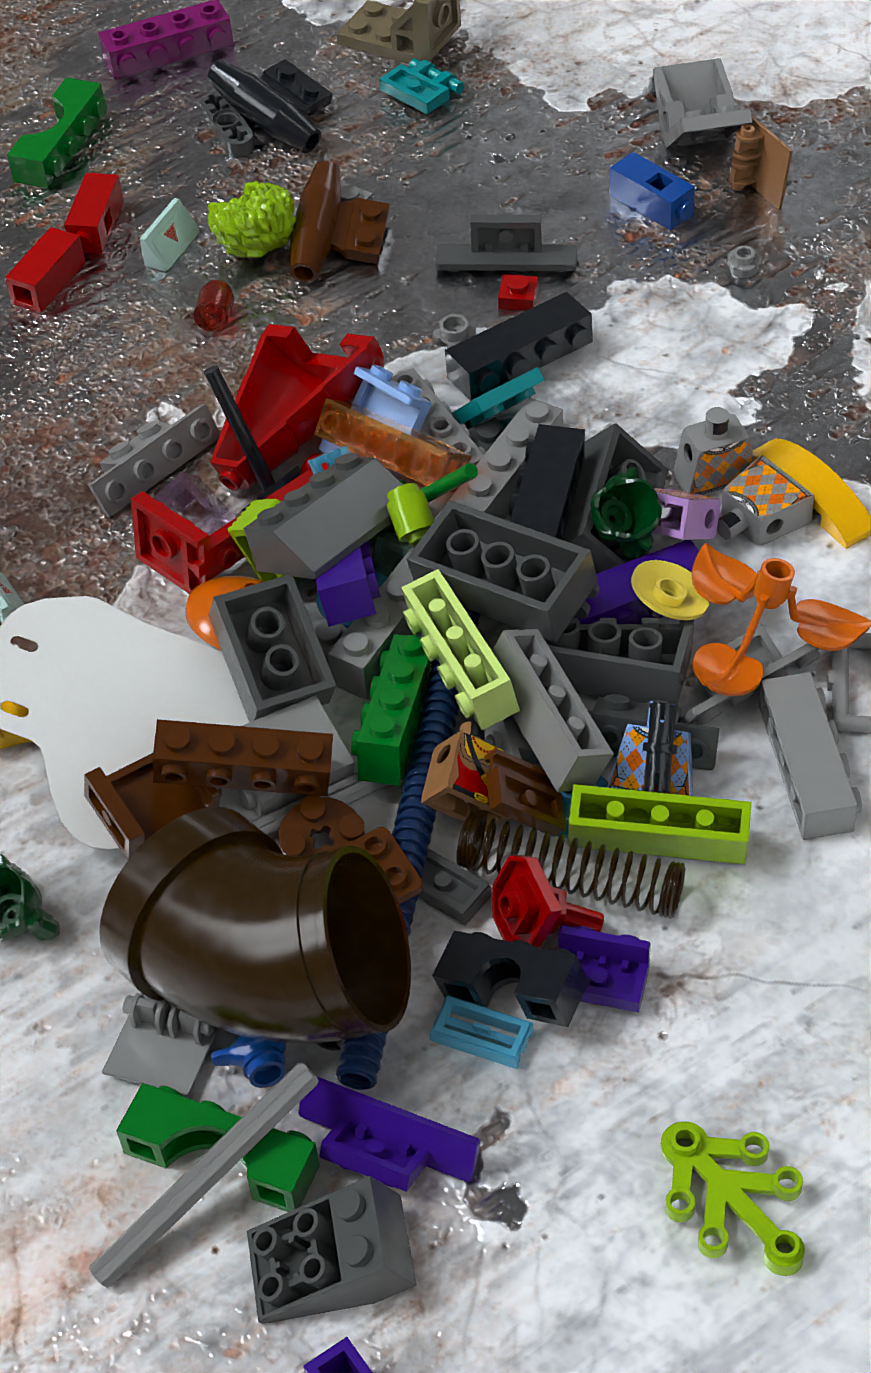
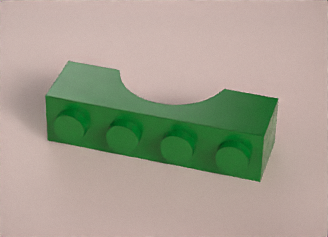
M69 77L64 79L52 95L58 123L46 131L22 135L7 154L13 182L46 189L51 187L57 177L62 174L70 159L76 155L84 140L90 136L98 121L106 114L107 101L103 96L100 83Z
M142 1083L116 1132L124 1154L166 1169L183 1155L201 1149H210L242 1117L226 1112L220 1105L212 1101L203 1100L200 1103L185 1098L171 1087L159 1086L157 1088ZM275 1128L266 1134L240 1160L247 1168V1180L252 1200L286 1212L301 1207L320 1167L315 1142H312L308 1136L301 1132L289 1130L286 1133Z

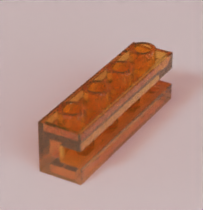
M326 398L314 435L340 447L347 446L349 451L362 457L376 458L384 467L426 486L470 463L472 455L354 403Z

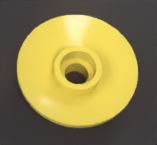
M649 560L639 564L632 574L631 584L635 594L646 606L663 616L676 620H694L704 615L709 607L710 601L701 597L693 586L692 572L677 564L662 560Z

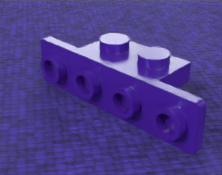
M316 1076L319 1080L318 1085L299 1103L298 1114L300 1117L332 1129L321 1142L319 1158L337 1164L343 1169L371 1176L386 1186L395 1187L405 1192L408 1191L426 1166L465 1182H470L475 1175L480 1148V1140L477 1137Z

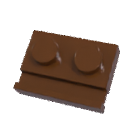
M497 748L484 756L485 762L490 764V770L486 772L490 811L528 827L536 828L540 832L546 833L550 831L552 837L566 830L562 794L555 790L544 769Z

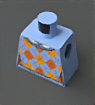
M662 703L661 722L665 721L666 704L669 703ZM650 707L647 726L627 725L608 788L642 791L647 754L642 749L643 742H648ZM674 730L673 745L678 746L677 754H672L671 792L667 794L693 796L691 733ZM659 774L655 775L654 792L660 793L658 792Z

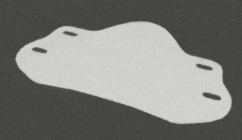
M75 596L38 600L16 609L0 626V729L32 740L40 748L44 758L50 792L59 818L70 834L88 847L106 850L119 848L84 796V774L100 767L107 776L153 753L157 719L242 726L249 723L222 650L150 625L98 598ZM19 636L37 643L38 649L34 652H29L13 646L10 641L13 637ZM5 701H10L28 708L29 713L26 717H18L4 712L1 709V704ZM329 704L322 705L338 732L337 718ZM221 788L222 796H220L219 807L233 809L250 820L258 818L253 808L248 810L244 806L238 789Z

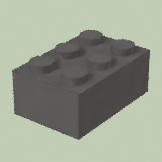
M292 574L213 597L208 617L249 723L315 695L321 705L329 704L335 691L336 683Z

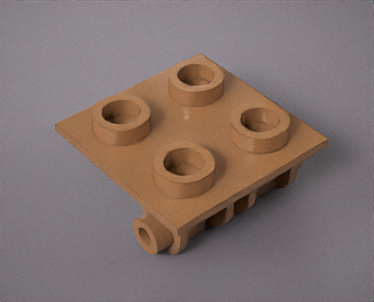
M751 115L752 123L743 124L741 129L736 132V143L731 161L733 167H731L728 181L731 184V188L736 191H741L744 189V186L751 185L773 206L781 210L793 150Z

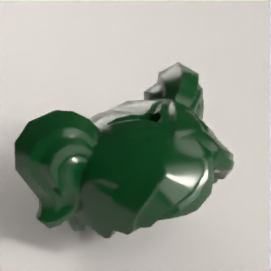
M636 467L627 469L625 474L619 473L611 477L606 486L593 494L590 501L592 520L599 535L607 540L620 543L624 554L631 559H637L649 554L654 542L651 533L657 528L662 514V507L658 501L655 489L647 481L637 478L638 472Z
M0 854V942L31 932L40 941L53 939L60 934L59 922L53 919V915L41 909L42 896L30 876L16 864L9 862L7 857Z

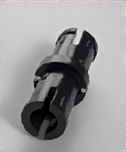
M650 703L648 742H643L642 751L647 752L642 791L654 792L655 775L659 774L658 792L670 793L672 754H677L678 746L673 745L678 705L666 704L665 721L661 722L662 703Z

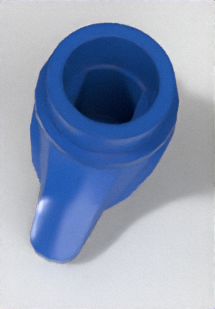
M240 1036L230 1047L214 1051L211 1054V1058L215 1066L233 1065L241 1067L244 1076L249 1079L253 1086L266 1088L278 1083L285 1075L284 1053L286 1051V1043Z

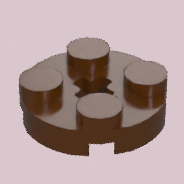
M309 795L303 798L299 804L292 807L283 818L278 833L279 847L283 854L302 856L322 851L331 852L365 835L364 821L352 807L338 799ZM327 832L330 834L329 839L334 843L332 846L324 844L321 849H316L314 847L315 839L311 836L315 833Z

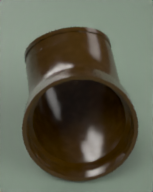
M225 807L203 808L171 821L154 833L137 849L115 879L102 910L99 934L103 954L109 964L137 990L153 1000H166L179 1010L208 1025L243 1037L279 1043H322L365 1036L368 1033L377 1034L394 1029L402 1020L408 1005L411 987V957L406 925L400 904L381 866L367 851L358 846L348 845L336 848L331 852L322 851L302 856L285 855L272 838L241 813Z

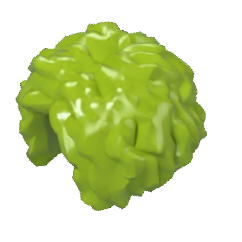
M248 182L245 184L243 195L239 199L232 198L229 202H211L207 206L209 209L208 225L210 231L216 237V243L223 245L226 248L227 254L239 258H260L275 248L285 246L289 242L294 224L296 223V218L293 216L295 210L294 199L290 192L285 188L268 182Z

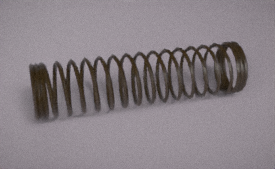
M470 813L465 819L460 832L456 852L457 865L467 868V870L472 868L473 871H478L483 866L486 874H492L496 869L499 874L501 859L510 834V822H505L502 827L496 862L493 868L488 870L487 858L494 841L497 820L496 818L491 819L484 840L483 858L480 864L475 867L474 865L477 862L483 844L485 819L483 815ZM522 824L518 826L515 832L511 856L518 855L524 833V826ZM533 828L530 832L525 856L532 857L537 840L536 828ZM550 831L545 833L538 861L542 868L550 846ZM563 834L559 836L554 851L552 871L548 877L549 883L552 881L553 887L562 889L565 885L569 895L575 893L579 888L582 898L588 897L593 891L596 901H601L607 893L610 905H614L621 896L624 908L630 907L635 899V906L638 912L643 911L649 903L652 915L659 913L660 917L664 916V918L668 917L669 919L674 917L684 884V863L680 864L679 862L672 861L669 864L663 881L659 904L654 911V890L661 866L660 857L656 859L651 886L643 905L640 907V886L647 863L646 854L641 858L636 886L629 902L626 904V882L633 861V851L628 852L622 883L616 897L612 900V880L619 859V848L614 849L608 881L602 894L598 897L597 884L605 857V844L600 846L594 878L588 891L584 894L583 881L591 855L592 842L588 841L586 843L578 881L574 888L570 890V872L577 853L578 839L576 837L572 840L567 858L566 873L561 884L557 887L556 870L561 859L565 841Z

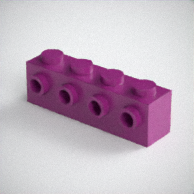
M219 0L207 1L98 32L103 60L114 80L234 45L230 17Z

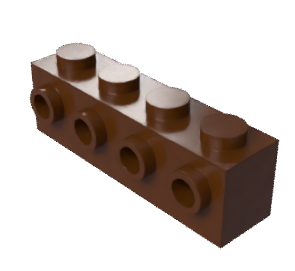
M157 719L153 750V783L327 797L331 771L333 734Z

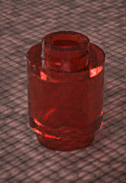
M213 280L201 288L193 314L194 320L200 328L210 332H217L223 330L228 325L234 303V295L227 283Z

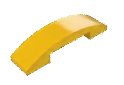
M774 438L752 451L754 461L763 455L814 494L813 508L821 515L820 527L845 549L871 535V515L850 487L817 456L793 442Z

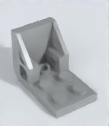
M721 58L661 66L653 69L661 133L666 148L732 139L743 124L752 123L751 110H740L739 105H734L733 92Z

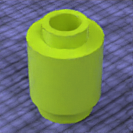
M408 483L396 487L387 493L389 502L386 504L399 541L408 542L410 546H417L435 520L424 491L419 490L416 483Z

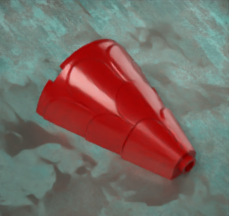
M269 324L259 338L247 373L242 379L235 402L270 472L298 452L299 446L317 435L327 423L353 403L363 380L353 374L357 366L371 369L372 364L384 368V356L374 336L347 333L339 344L348 356L344 357L313 353L295 327ZM226 418L210 463L220 475L219 480L225 487L233 491H238V489L248 490L258 480Z

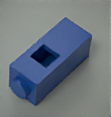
M632 152L609 168V195L670 231L694 214L695 186L642 156Z

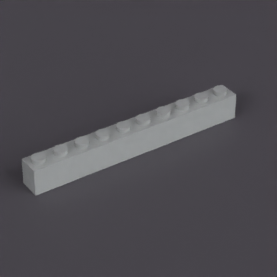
M529 397L476 465L478 469L477 477L459 486L448 502L451 500L505 520L509 515L512 493L519 492L517 488L520 466L527 465L525 452L528 439L535 438L539 424L563 427V409ZM443 507V508L441 509V511L437 514V516L434 518V520H436V518H437V517L439 516V514L442 512V510L444 509V507ZM416 546L411 547L379 588L381 597L374 599L377 614L354 620L328 653L330 670L337 688L368 700L373 676H380L382 651L389 650L394 634L417 636L418 633H412L404 618L403 611L407 610L408 606L401 587L414 581L406 559Z

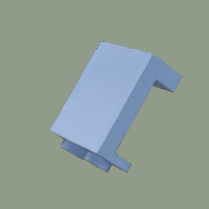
M372 364L371 369L357 366L353 374L363 380L337 437L324 435L318 449L328 453L342 446H347L349 453H356L360 457L376 458L398 479L432 402L420 396L422 390L417 386L405 381L397 383L392 380L393 373L375 364Z

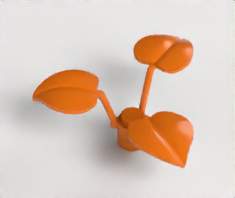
M705 543L699 550L693 564L692 583L697 593L704 599L718 605H727L735 599L743 603L755 595L758 603L738 651L726 644L709 643L701 646L694 654L692 667L695 675L703 686H707L711 691L721 695L742 696L754 691L761 683L763 665L758 660L745 656V653L765 608L776 609L787 599L790 619L799 623L797 633L800 638L813 647L826 651H838L852 645L870 629L871 620L822 600L806 599L799 601L796 605L795 595L797 588L791 586L795 570L789 562L783 559H766L762 563L760 570L756 573L746 564L718 552L708 543Z

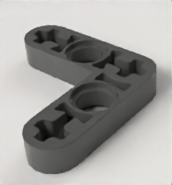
M217 90L204 94L199 101L202 118L225 152L234 158H242L252 154L255 149L253 132L241 116L242 114L236 111ZM225 123H233L231 125H222Z

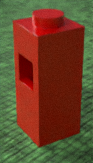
M86 173L64 227L66 232L80 235L84 253H104L124 203L119 175Z
M50 227L5 277L12 305L38 313L44 311L86 263L80 235Z

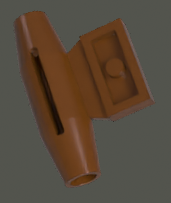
M331 161L316 163L300 195L295 216L296 223L290 237L291 276L295 280L304 283L316 280L331 248L342 254L346 259L378 264L390 204L357 197L356 200L341 202V170L339 166Z

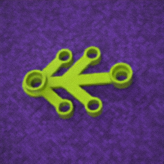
M687 1121L676 1122L667 1127L661 1137V1152L664 1158L673 1166L672 1190L668 1192L665 1199V1212L667 1216L675 1222H686L693 1217L695 1197L690 1191L692 1171L694 1169L707 1183L705 1221L698 1234V1248L704 1256L719 1258L727 1251L729 1236L724 1228L725 1205L727 1204L764 1244L763 1260L771 1272L780 1276H789L799 1271L802 1267L805 1253L802 1239L794 1232L780 1230L744 1192L776 1195V1197L783 1201H793L802 1192V1174L796 1168L790 1166L781 1167L774 1174L722 1169L712 1159H742L749 1166L764 1164L769 1155V1141L761 1133L749 1132L741 1140L708 1137L699 1125ZM686 1139L692 1141L693 1144L689 1147H682L677 1141ZM758 1145L763 1151L753 1154L747 1151L746 1147ZM783 1179H790L795 1182L796 1186L787 1189L782 1187L779 1182ZM676 1200H683L689 1206L684 1210H678L671 1204ZM714 1235L719 1237L722 1243L717 1246H711L704 1239L707 1236ZM788 1244L794 1250L790 1253H782L777 1250L776 1245Z

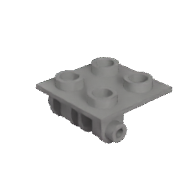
M136 993L135 996L128 995L124 1000L122 1010L123 1013L129 1015L102 1070V1074L137 1084L145 1083L157 1088L159 1086H168L177 1090L182 1096L189 1097L219 1028L192 1017L166 1000L156 1001L145 997L141 993Z

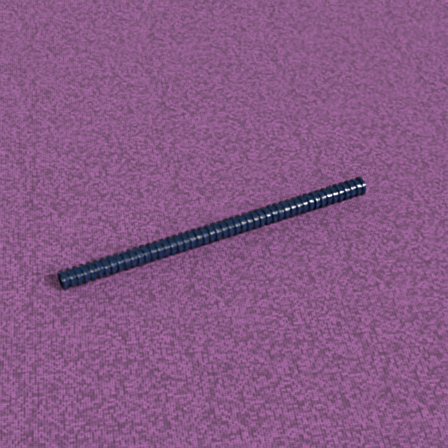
M464 608L475 626L478 627L481 614ZM437 659L431 664L429 680L426 686L427 690L424 694L422 711L419 715L420 720L417 724L415 741L412 745L410 762L404 779L405 784L402 788L400 805L394 822L395 827L392 831V836L421 879L424 874L423 868L426 865V856L429 851L428 846L431 842V834L434 829L433 823L436 820L437 812L432 807L422 804L421 797L433 750L438 744L455 734V726L457 725V717L459 715V706L455 699V695L458 692L455 687L449 690L446 688L437 670V667L440 666ZM419 894L400 903L408 937L411 933L410 926L413 923V914L416 910V901ZM389 1031L377 1034L368 1033L362 1037L346 1039L342 1044L339 1066L335 1073L336 1079L348 1088L356 1090H366L375 1087L378 1082L377 1074L381 1068L380 1061L384 1055L383 1048L387 1041L386 1035Z

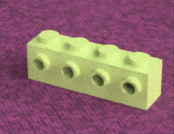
M439 569L401 587L408 609L403 611L404 618L413 634L418 632L422 634L423 638L420 639V643L428 659L431 662L436 659L439 661L440 666L437 667V670L448 690L453 687L456 688L458 694L455 695V699L465 718L473 716L481 730H484L519 712L520 709L510 678Z

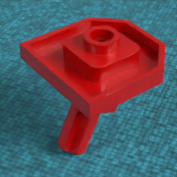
M508 856L492 885V917L502 939L505 941L522 940L534 947L540 948L546 937L554 935L557 928L562 925L570 927L585 926L594 931L601 932L604 924V915L600 912L566 902L567 891L550 886L536 857Z

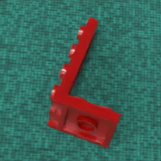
M312 470L304 472L265 499L283 501L284 496L288 492L297 490L310 481V477L313 475ZM143 491L131 498L136 558L188 594L197 586L213 579L245 557L228 532V528L232 526L233 522L237 521V517L208 535L196 527L190 520L184 519L169 509L163 502L155 500Z

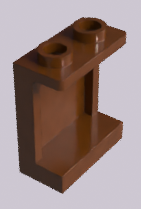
M153 753L107 776L100 767L84 774V796L127 860L131 858L147 839L162 827L192 811L219 807L220 796H222L221 788L153 783Z

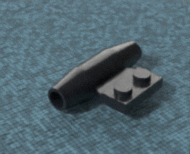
M223 59L216 61L212 65L207 76L208 82L236 111L273 138L304 153L311 152L318 145L321 139V131L305 114L310 116L331 104L333 93L286 59L264 70L261 78Z

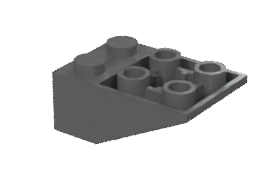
M367 1176L247 1231L258 1322L261 1324L375 1304L416 1286L401 1195L371 1176Z

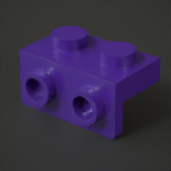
M560 926L558 948L566 949L577 955L589 980L580 1002L639 1013L650 969L651 943L640 940L632 935L624 934L618 936L602 933L585 926Z

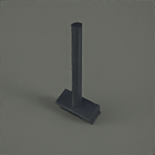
M212 366L206 369L204 374L263 490V493L254 500H263L300 476L302 470L297 465L275 482L219 367Z

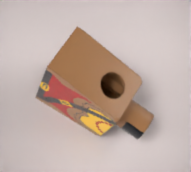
M476 721L462 723L460 725V732L435 747L421 803L462 822H465L470 813L483 815L486 832L491 819L496 818L498 826L509 818L489 809L486 772L490 770V764L485 762L484 756L497 747L485 742V729L481 730Z

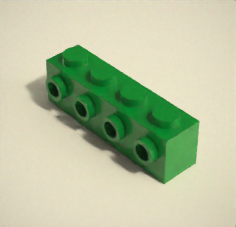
M394 634L389 650L382 651L380 676H373L370 688L371 701L370 703L365 702L363 704L360 721L361 729L354 730L351 739V755L357 756L359 781L401 785L412 752V745L415 741L417 724L420 720L419 715L422 711L424 694L427 690L426 686L431 671L432 662L428 659L420 643V639L423 637Z

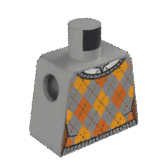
M714 407L706 412L705 421L689 425L683 430L673 469V475L683 491L705 495L722 490L754 462L749 435L736 415L729 414L724 408Z
M761 455L724 488L722 492V517L718 519L717 532L725 540H730L737 534L742 533L755 545L762 546L812 522L814 494Z

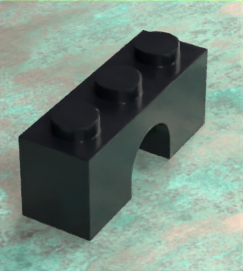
M455 930L432 974L445 999L449 995L486 1008L492 996L499 988L510 983H518L514 995L527 1019L563 1027H569L589 982L577 955L566 949L555 948L549 950L534 947L522 940L510 942L492 938L482 932L470 934Z

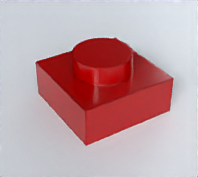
M503 274L498 294V309L527 311L535 307L538 277Z

